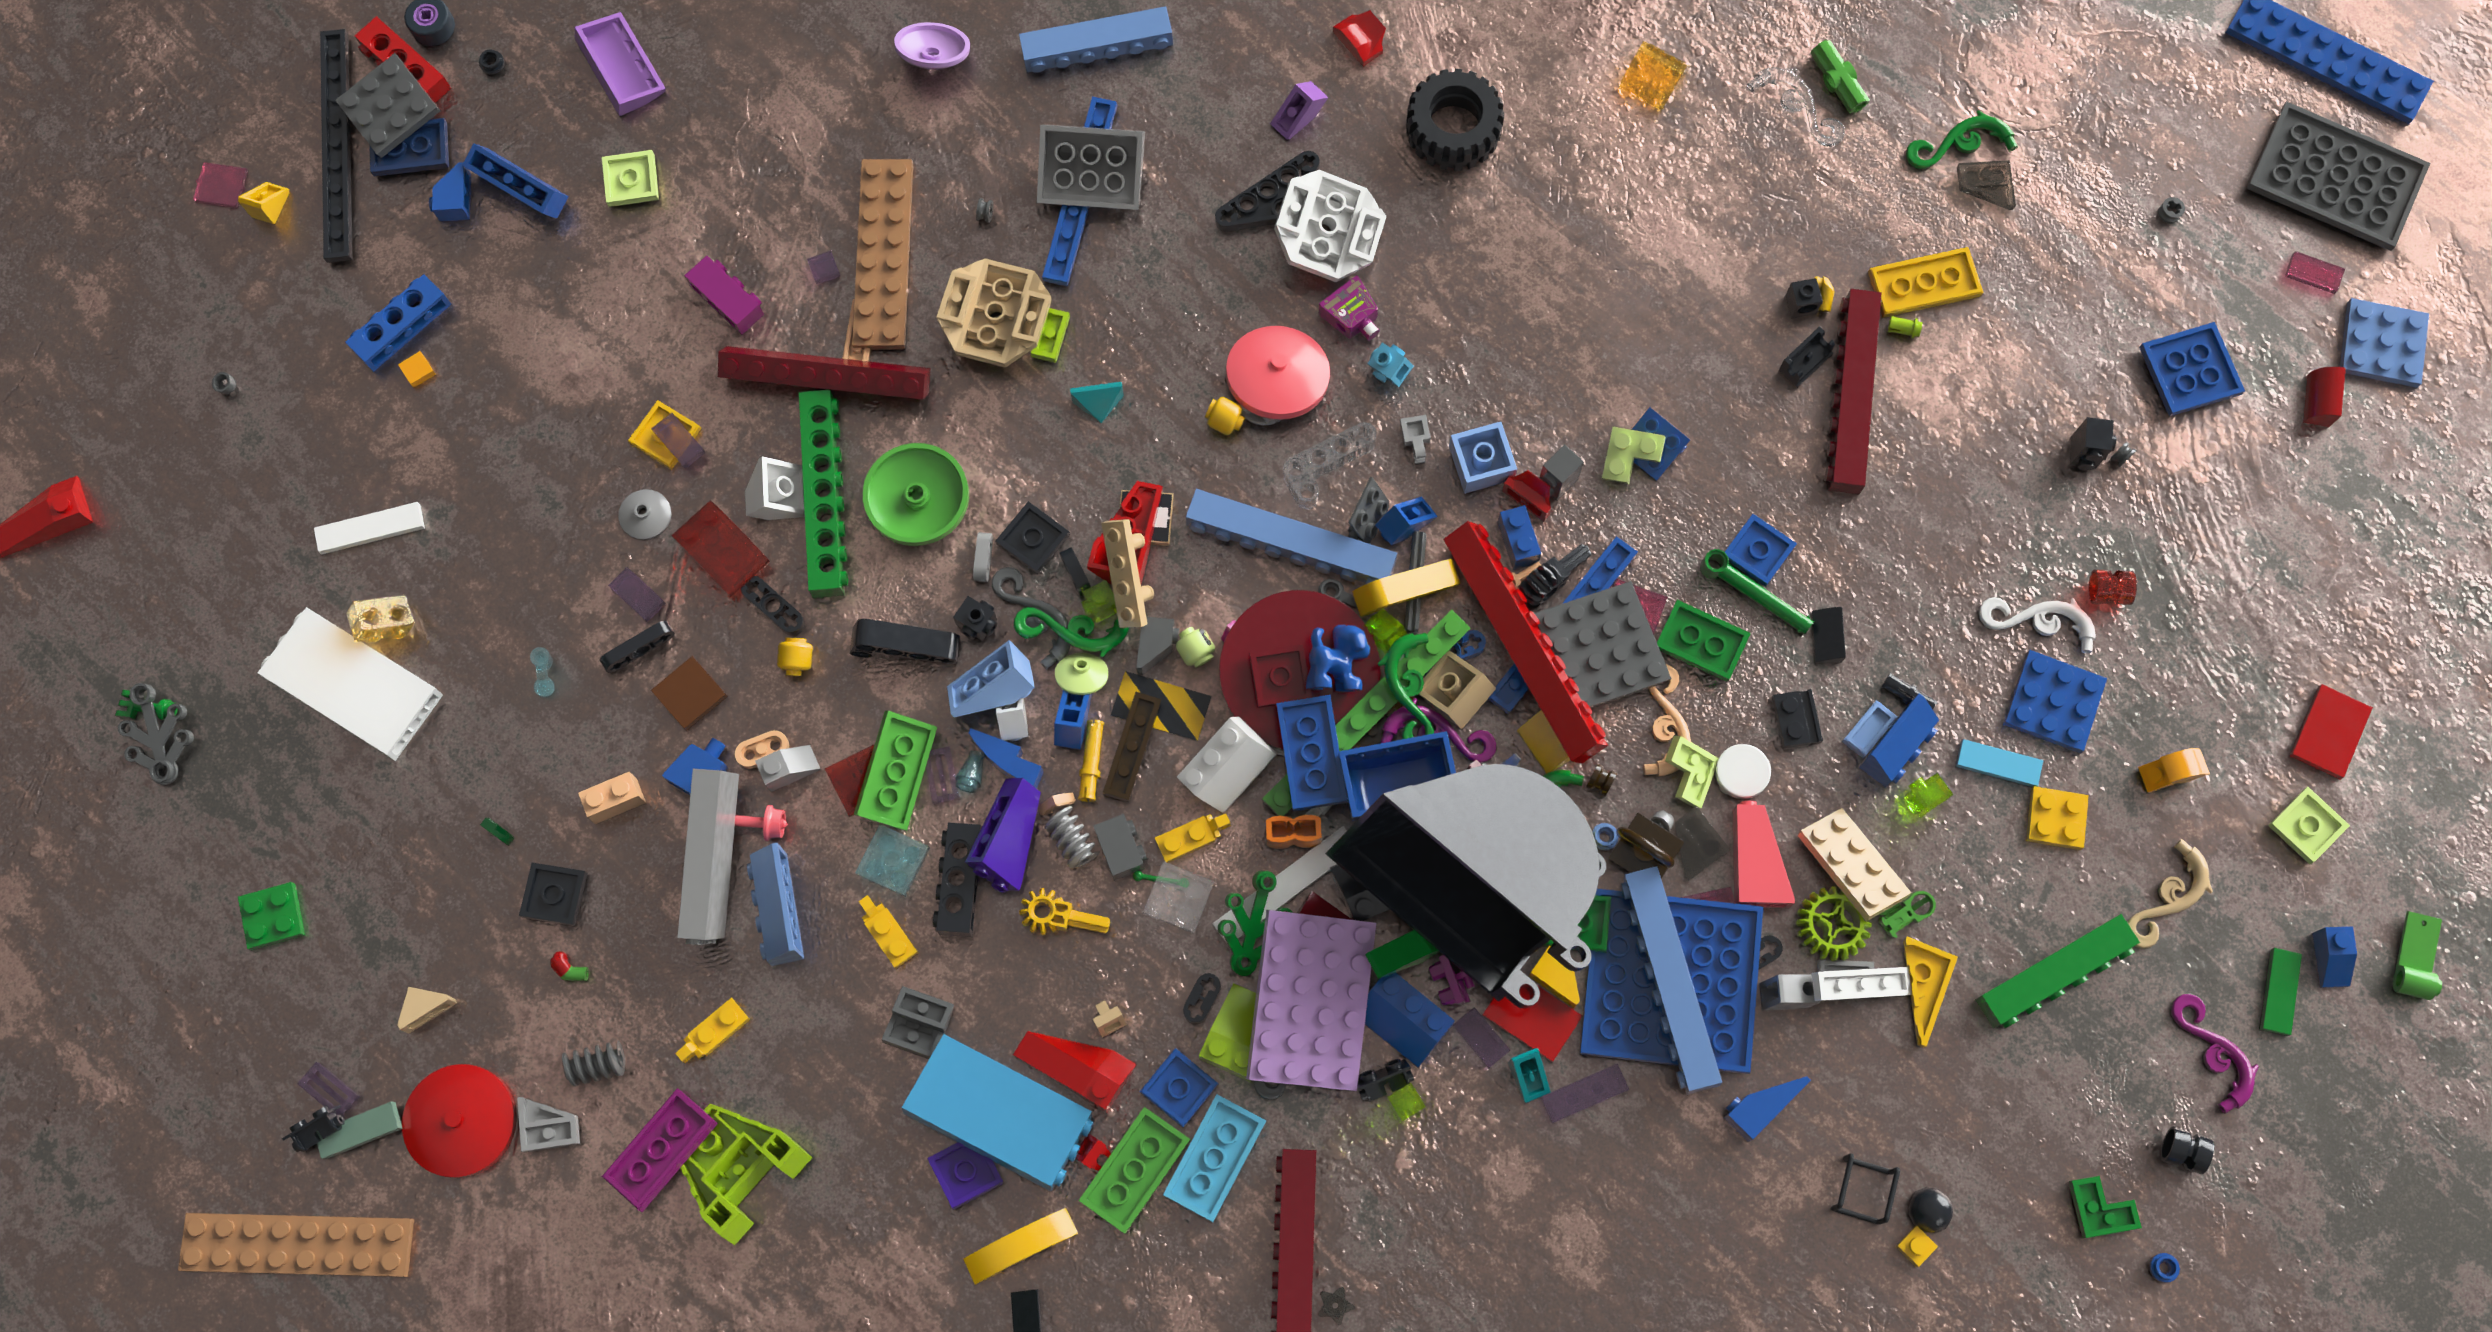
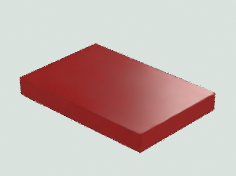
M2319 685L2289 756L2339 780L2343 779L2373 707L2326 685Z
M1539 986L1540 997L1530 1008H1519L1506 997L1499 1002L1493 998L1482 1016L1530 1049L1538 1048L1540 1055L1551 1063L1583 1017V1015ZM1520 987V996L1525 1000H1530L1529 991L1526 988Z

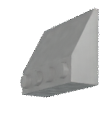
M1040 125L1037 203L1139 210L1145 131Z

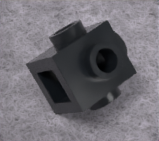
M967 596L953 616L955 624L962 628L960 631L972 640L976 637L983 641L986 635L990 636L997 627L994 607L983 600L979 603Z

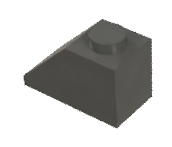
M1146 617L1147 625L1142 626L1140 631L1136 665L1138 675H1144L1172 653L1173 644L1179 641V628H1175L1174 619Z

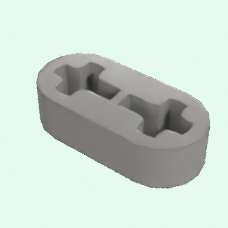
M979 532L977 535L973 568L974 581L988 582L993 546L992 533Z

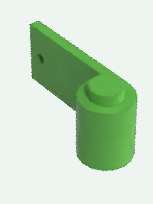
M2410 911L2406 912L2393 980L2395 992L2426 1000H2432L2440 994L2442 981L2439 980L2436 973H2432L2442 919Z

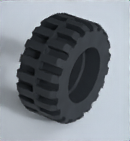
M1455 68L1454 72H1449L1448 69L1441 70L1437 76L1435 73L1427 76L1426 82L1421 81L1416 86V91L1412 92L1409 99L1406 134L1409 136L1408 141L1411 148H1416V154L1420 159L1426 157L1427 164L1431 166L1435 164L1440 165L1442 170H1447L1448 167L1454 168V171H1462L1464 166H1467L1468 169L1476 167L1478 160L1480 163H1483L1488 159L1489 153L1491 154L1495 151L1498 141H1500L1504 121L1502 98L1498 97V91L1495 86L1489 87V80L1485 77L1478 78L1476 77L1477 73L1473 71L1464 73L1462 69ZM1457 106L1471 112L1477 119L1478 125L1468 132L1453 134L1437 127L1431 116L1444 107Z

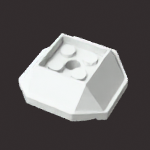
M1317 170L1289 181L1274 230L1289 265L1338 282L1373 262L1386 215L1381 208L1379 209L1367 188ZM1322 224L1329 226L1331 231H1326Z

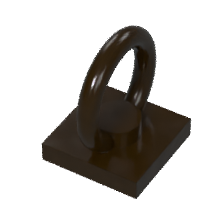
M1637 813L1628 828L1619 827L1616 834L1620 841L1608 859L1630 873L1657 866L1662 879L1668 868L1674 866V859L1685 842L1640 813Z

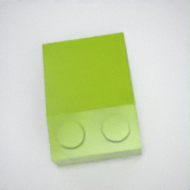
M1233 983L1199 1054V1059L1251 1082V1080L1246 1079L1256 993Z

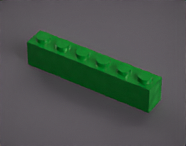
M2120 914L1975 999L1993 1028L2002 1024L2005 1029L2018 1022L2017 1015L2023 1011H2026L2027 1015L2043 1007L2040 1001L2049 997L2050 1001H2053L2065 994L2066 992L2063 988L2067 985L2072 984L2075 988L2089 980L2086 974L2095 970L2099 974L2111 967L2112 965L2109 961L2118 956L2121 961L2135 953L2132 947L2139 944L2140 941L2123 915Z

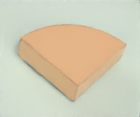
M1073 792L1053 795L1040 804L1038 810L1040 815L1043 816L1052 814L1055 808L1061 806L1066 808L1074 804L1076 799Z

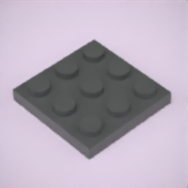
M395 53L335 100L375 153L381 158L441 111Z

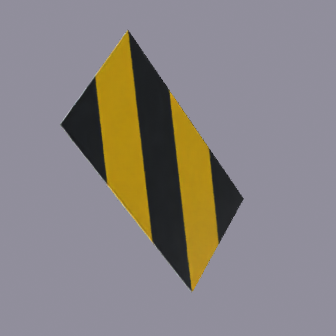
M1125 671L1111 716L1127 720L1135 692L1143 693L1161 699L1153 728L1198 741L1212 696Z

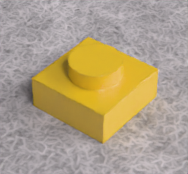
M1914 1226L1895 1247L1915 1267H1919L1938 1246L1918 1226Z

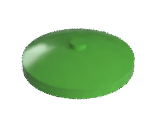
M924 443L905 444L884 453L870 468L863 485L864 508L874 528L887 539L908 546L931 544L949 535L962 521L969 502L968 482L958 461L945 450Z

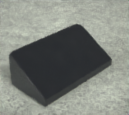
M1842 607L1813 610L1812 621L1814 622L1812 627L1815 663H1842L1846 657Z
M1039 1289L1011 1292L1013 1332H1042Z

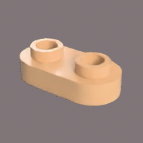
M769 731L741 742L735 750V758L742 767L753 769L757 767L755 760L780 749L789 748V741L782 732ZM779 742V749L772 750V745ZM749 752H754V758L747 760L746 755Z

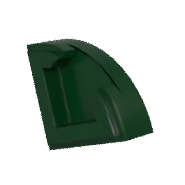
M489 817L485 818L480 824L508 846L514 840L513 835Z

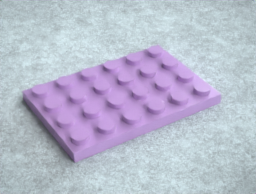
M1266 910L1246 1079L1357 1091L1371 974V964L1365 954L1374 948L1376 923Z

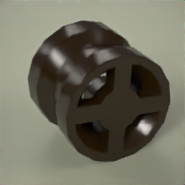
M1598 763L1586 787L1590 790L1596 789L1600 792V795L1606 797L1617 772L1613 770L1607 771L1603 765Z

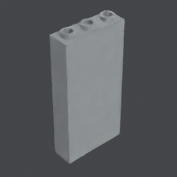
M693 769L677 937L686 938V944H715L716 939L725 938L739 774L705 769Z

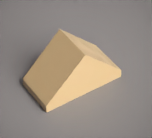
M408 987L397 1026L401 1031L409 1034L451 1008L457 1002L455 998L446 994Z

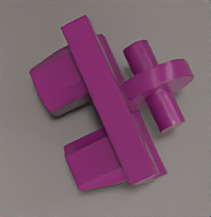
M1440 956V961L1431 965L1429 971L1434 981L1444 978L1448 980L1450 987L1438 991L1442 1005H1464L1471 1002L1466 987L1467 989L1475 987L1473 980L1461 969L1459 971L1458 967L1446 956Z

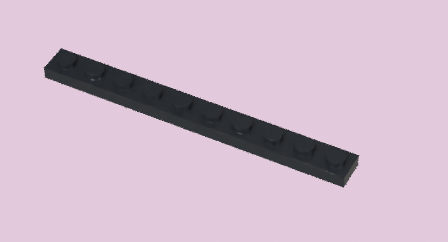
M345 29L320 31L323 259L327 263L353 260L350 119L335 101L349 89V37Z

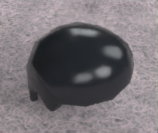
M1925 1187L1913 1193L1908 1207L1913 1224L1918 1226L1923 1232L1938 1233L1946 1229L1953 1217V1207L1948 1196L1939 1189Z

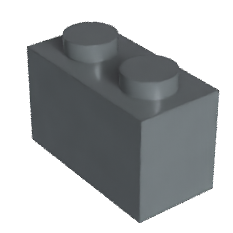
M1565 444L1543 465L1539 477L1550 485V497L1552 496L1556 501L1578 481L1584 461Z
M1122 814L1093 825L1114 881L1131 875L1135 871L1145 869L1143 861L1147 860L1142 844L1136 846L1133 836H1136L1137 832L1132 820L1127 821L1125 815Z

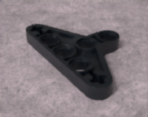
M1313 151L1300 153L1221 206L1215 213L1217 228L1224 232L1274 225L1278 217L1275 209L1277 206L1282 205L1288 183L1284 182L1281 176L1289 172L1296 178L1300 177L1298 171L1300 169L1302 176L1319 170L1320 160L1318 155ZM1304 161H1313V167L1309 165L1304 166ZM1265 186H1270L1275 190L1271 196H1264L1260 191ZM1244 200H1251L1254 203V207L1250 210H1244L1240 207V203ZM1222 216H1231V222L1227 220L1222 221Z

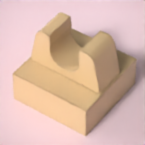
M1105 1000L1095 1005L1100 1015L1093 1018V1021L1102 1038L1127 1025L1118 1006L1109 1009Z

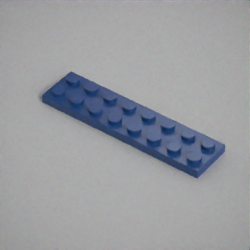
M2243 0L2225 32L2407 124L2414 120L2434 80L2272 0Z

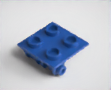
M1649 407L1632 430L1664 435L1666 437L1661 462L1634 458V463L1657 481L1675 458L1684 452L1690 439Z

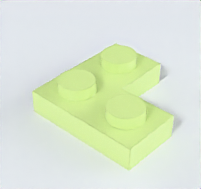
M1613 427L1602 478L1604 480L1629 484L1634 458L1660 463L1666 437L1659 434Z
M1681 736L1673 737L1665 758L1666 762L1684 772L1675 797L1694 808H1702L1719 758Z

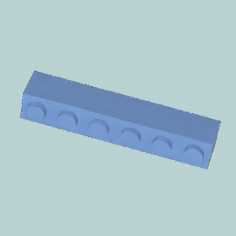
M1166 6L1019 34L1026 73H1038L1054 67L1065 68L1070 64L1090 63L1102 58L1113 59L1123 54H1139L1145 50H1160L1173 45L1172 29Z

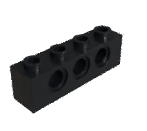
M948 822L947 830L942 832L941 844L945 847V855L939 859V873H942V883L937 884L936 900H940L939 911H934L933 927H937L936 931L939 935L973 938L979 876L973 872V868L965 863L982 828L981 825ZM959 847H964L967 849L966 856L961 859L954 858V851ZM956 874L964 875L963 883L958 886L952 885L951 878ZM960 901L962 906L958 912H948V906L951 902Z

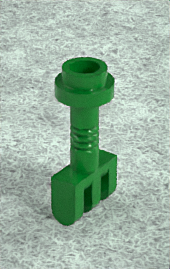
M122 690L121 696L130 698V691ZM131 699L129 701L119 700L118 706L127 708V710H116L115 716L135 720L138 711L142 712L141 705L133 703ZM162 699L159 703H153L155 713L160 720H165L168 707L175 704L171 700Z

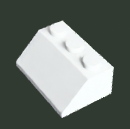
M1230 717L1177 778L1195 796L1220 812L1225 813L1273 760L1277 753L1240 717Z

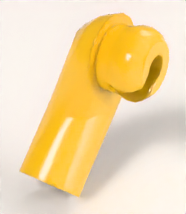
M1816 276L1814 278H1817L1823 301L1819 311L1831 312L1834 288L1828 278Z

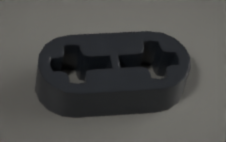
M1072 547L1059 552L1079 596L1081 597L1092 592L1091 585Z
M1205 973L1197 979L1183 1008L1184 1017L1189 1023L1200 1024L1208 1017L1221 990L1220 980L1216 975ZM1209 980H1213V986L1216 988L1215 991L1209 990L1206 997L1201 996L1204 992V987L1201 985L1202 982L1208 983ZM1199 1000L1203 1001L1200 1010L1203 1012L1202 1016L1196 1015L1195 1018H1192L1191 1011L1188 1010L1189 1007H1195Z

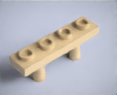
M1129 519L1105 521L1101 524L1119 627L1147 625L1144 602L1153 599L1154 591L1149 585L1141 586L1135 550L1144 547L1145 539L1140 533L1132 534Z

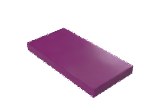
M677 1088L601 1177L637 1210L643 1212L718 1123Z

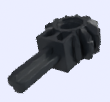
M1580 544L1560 561L1554 556L1533 570L1521 582L1519 590L1525 595L1527 603L1537 607L1550 599L1556 591L1566 584L1571 574L1570 572L1591 556L1590 548L1587 545Z

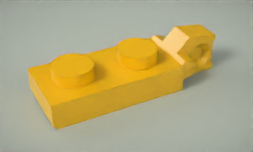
M1226 813L1214 819L1209 814L1155 837V841L1165 863L1168 864L1216 842V839L1221 837L1219 831L1230 827L1231 822Z
M868 895L858 901L867 913L861 917L865 922L864 925L895 969L918 954V951L890 911L882 903L876 907Z
M731 997L688 1033L683 1039L686 1044L675 1054L685 1064L695 1055L699 1059L704 1055L708 1056L749 1022L750 1018Z

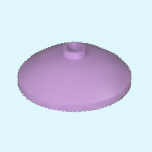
M927 22L909 25L901 29L894 39L895 50L902 59L911 65L929 70L953 67L965 60L970 52L969 39L963 32L952 26L940 23Z

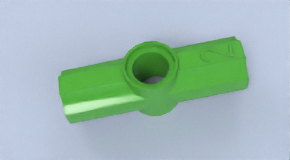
M1824 40L1813 48L1810 54L1823 72V80L1827 89L1830 92H1836L1848 112L1854 114L1868 105L1870 100L1857 82V74L1853 65L1849 61L1844 62L1832 42Z

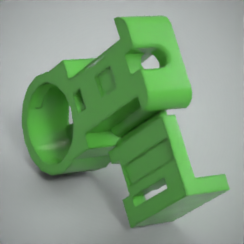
M1915 891L1907 899L1882 912L1880 915H1884V917H1879V923L1891 938H1897L1896 933L1912 921L1919 923L1934 913L1936 908L1935 899L1928 892ZM1915 896H1925L1924 898H1922L1921 900H1919L1911 906V902ZM1925 903H1930L1926 914L1918 915L1914 912Z

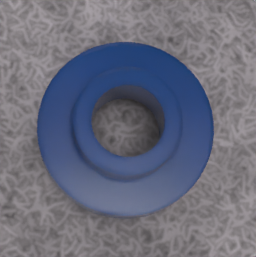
M2160 1253L2155 1255L2150 1261V1272L2156 1280L2167 1283L2174 1281L2178 1277L2180 1271L2179 1263L2172 1255ZM2162 1262L2168 1267L2166 1273H2162L2160 1270Z

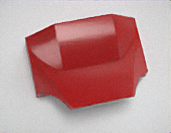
M1371 10L1359 15H1351L1333 26V33L1363 67L1383 54L1382 41L1386 27Z
M1529 470L1517 476H1509L1506 479L1502 492L1521 506L1525 505L1529 512L1544 522L1551 513L1550 485Z

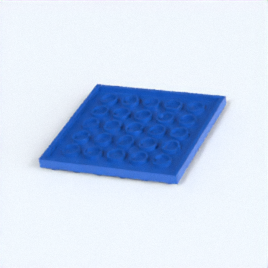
M1597 889L1595 895L1611 897L1607 953L1591 951L1580 1054L1678 1066L1677 1060L1672 1061L1668 1045L1672 1044L1669 1033L1664 1034L1661 1026L1660 1017H1664L1661 1006L1656 1007L1653 999L1652 990L1656 989L1653 979L1648 980L1645 972L1644 963H1648L1645 952L1640 953L1636 937L1640 936L1637 925L1632 926L1628 910L1632 909L1630 900L1624 899L1622 891ZM1666 896L1718 1070L1750 1074L1763 907Z

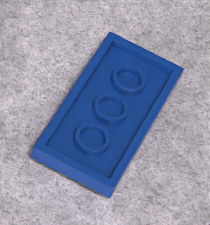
M1331 695L1276 703L1293 811L1348 803L1338 755L1339 745Z

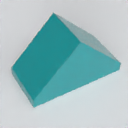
M1538 1048L1509 1060V1068L1525 1103L1551 1093Z

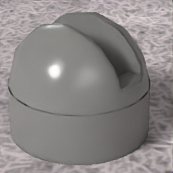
M1664 810L1658 811L1650 819L1668 832L1674 824L1673 816Z

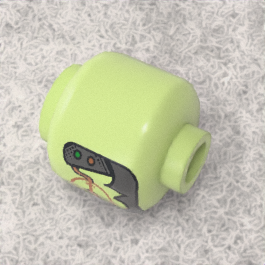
M1189 627L1179 634L1181 639L1176 643V650L1187 666L1194 665L1195 668H1198L1214 658L1212 653L1215 651V645L1204 629L1194 630L1193 627Z

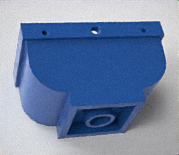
M1447 731L1339 751L1338 754L1352 821L1358 820L1383 793L1456 773Z

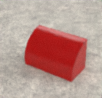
M2323 367L2315 369L2307 375L2303 423L2330 427L2342 416L2345 367Z

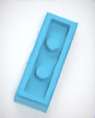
M1963 739L1960 743L1955 767L2030 787H2037L2039 785L2043 760Z

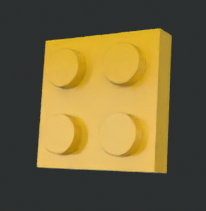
M2035 786L2031 788L2026 841L2082 850L2085 843L2089 795Z

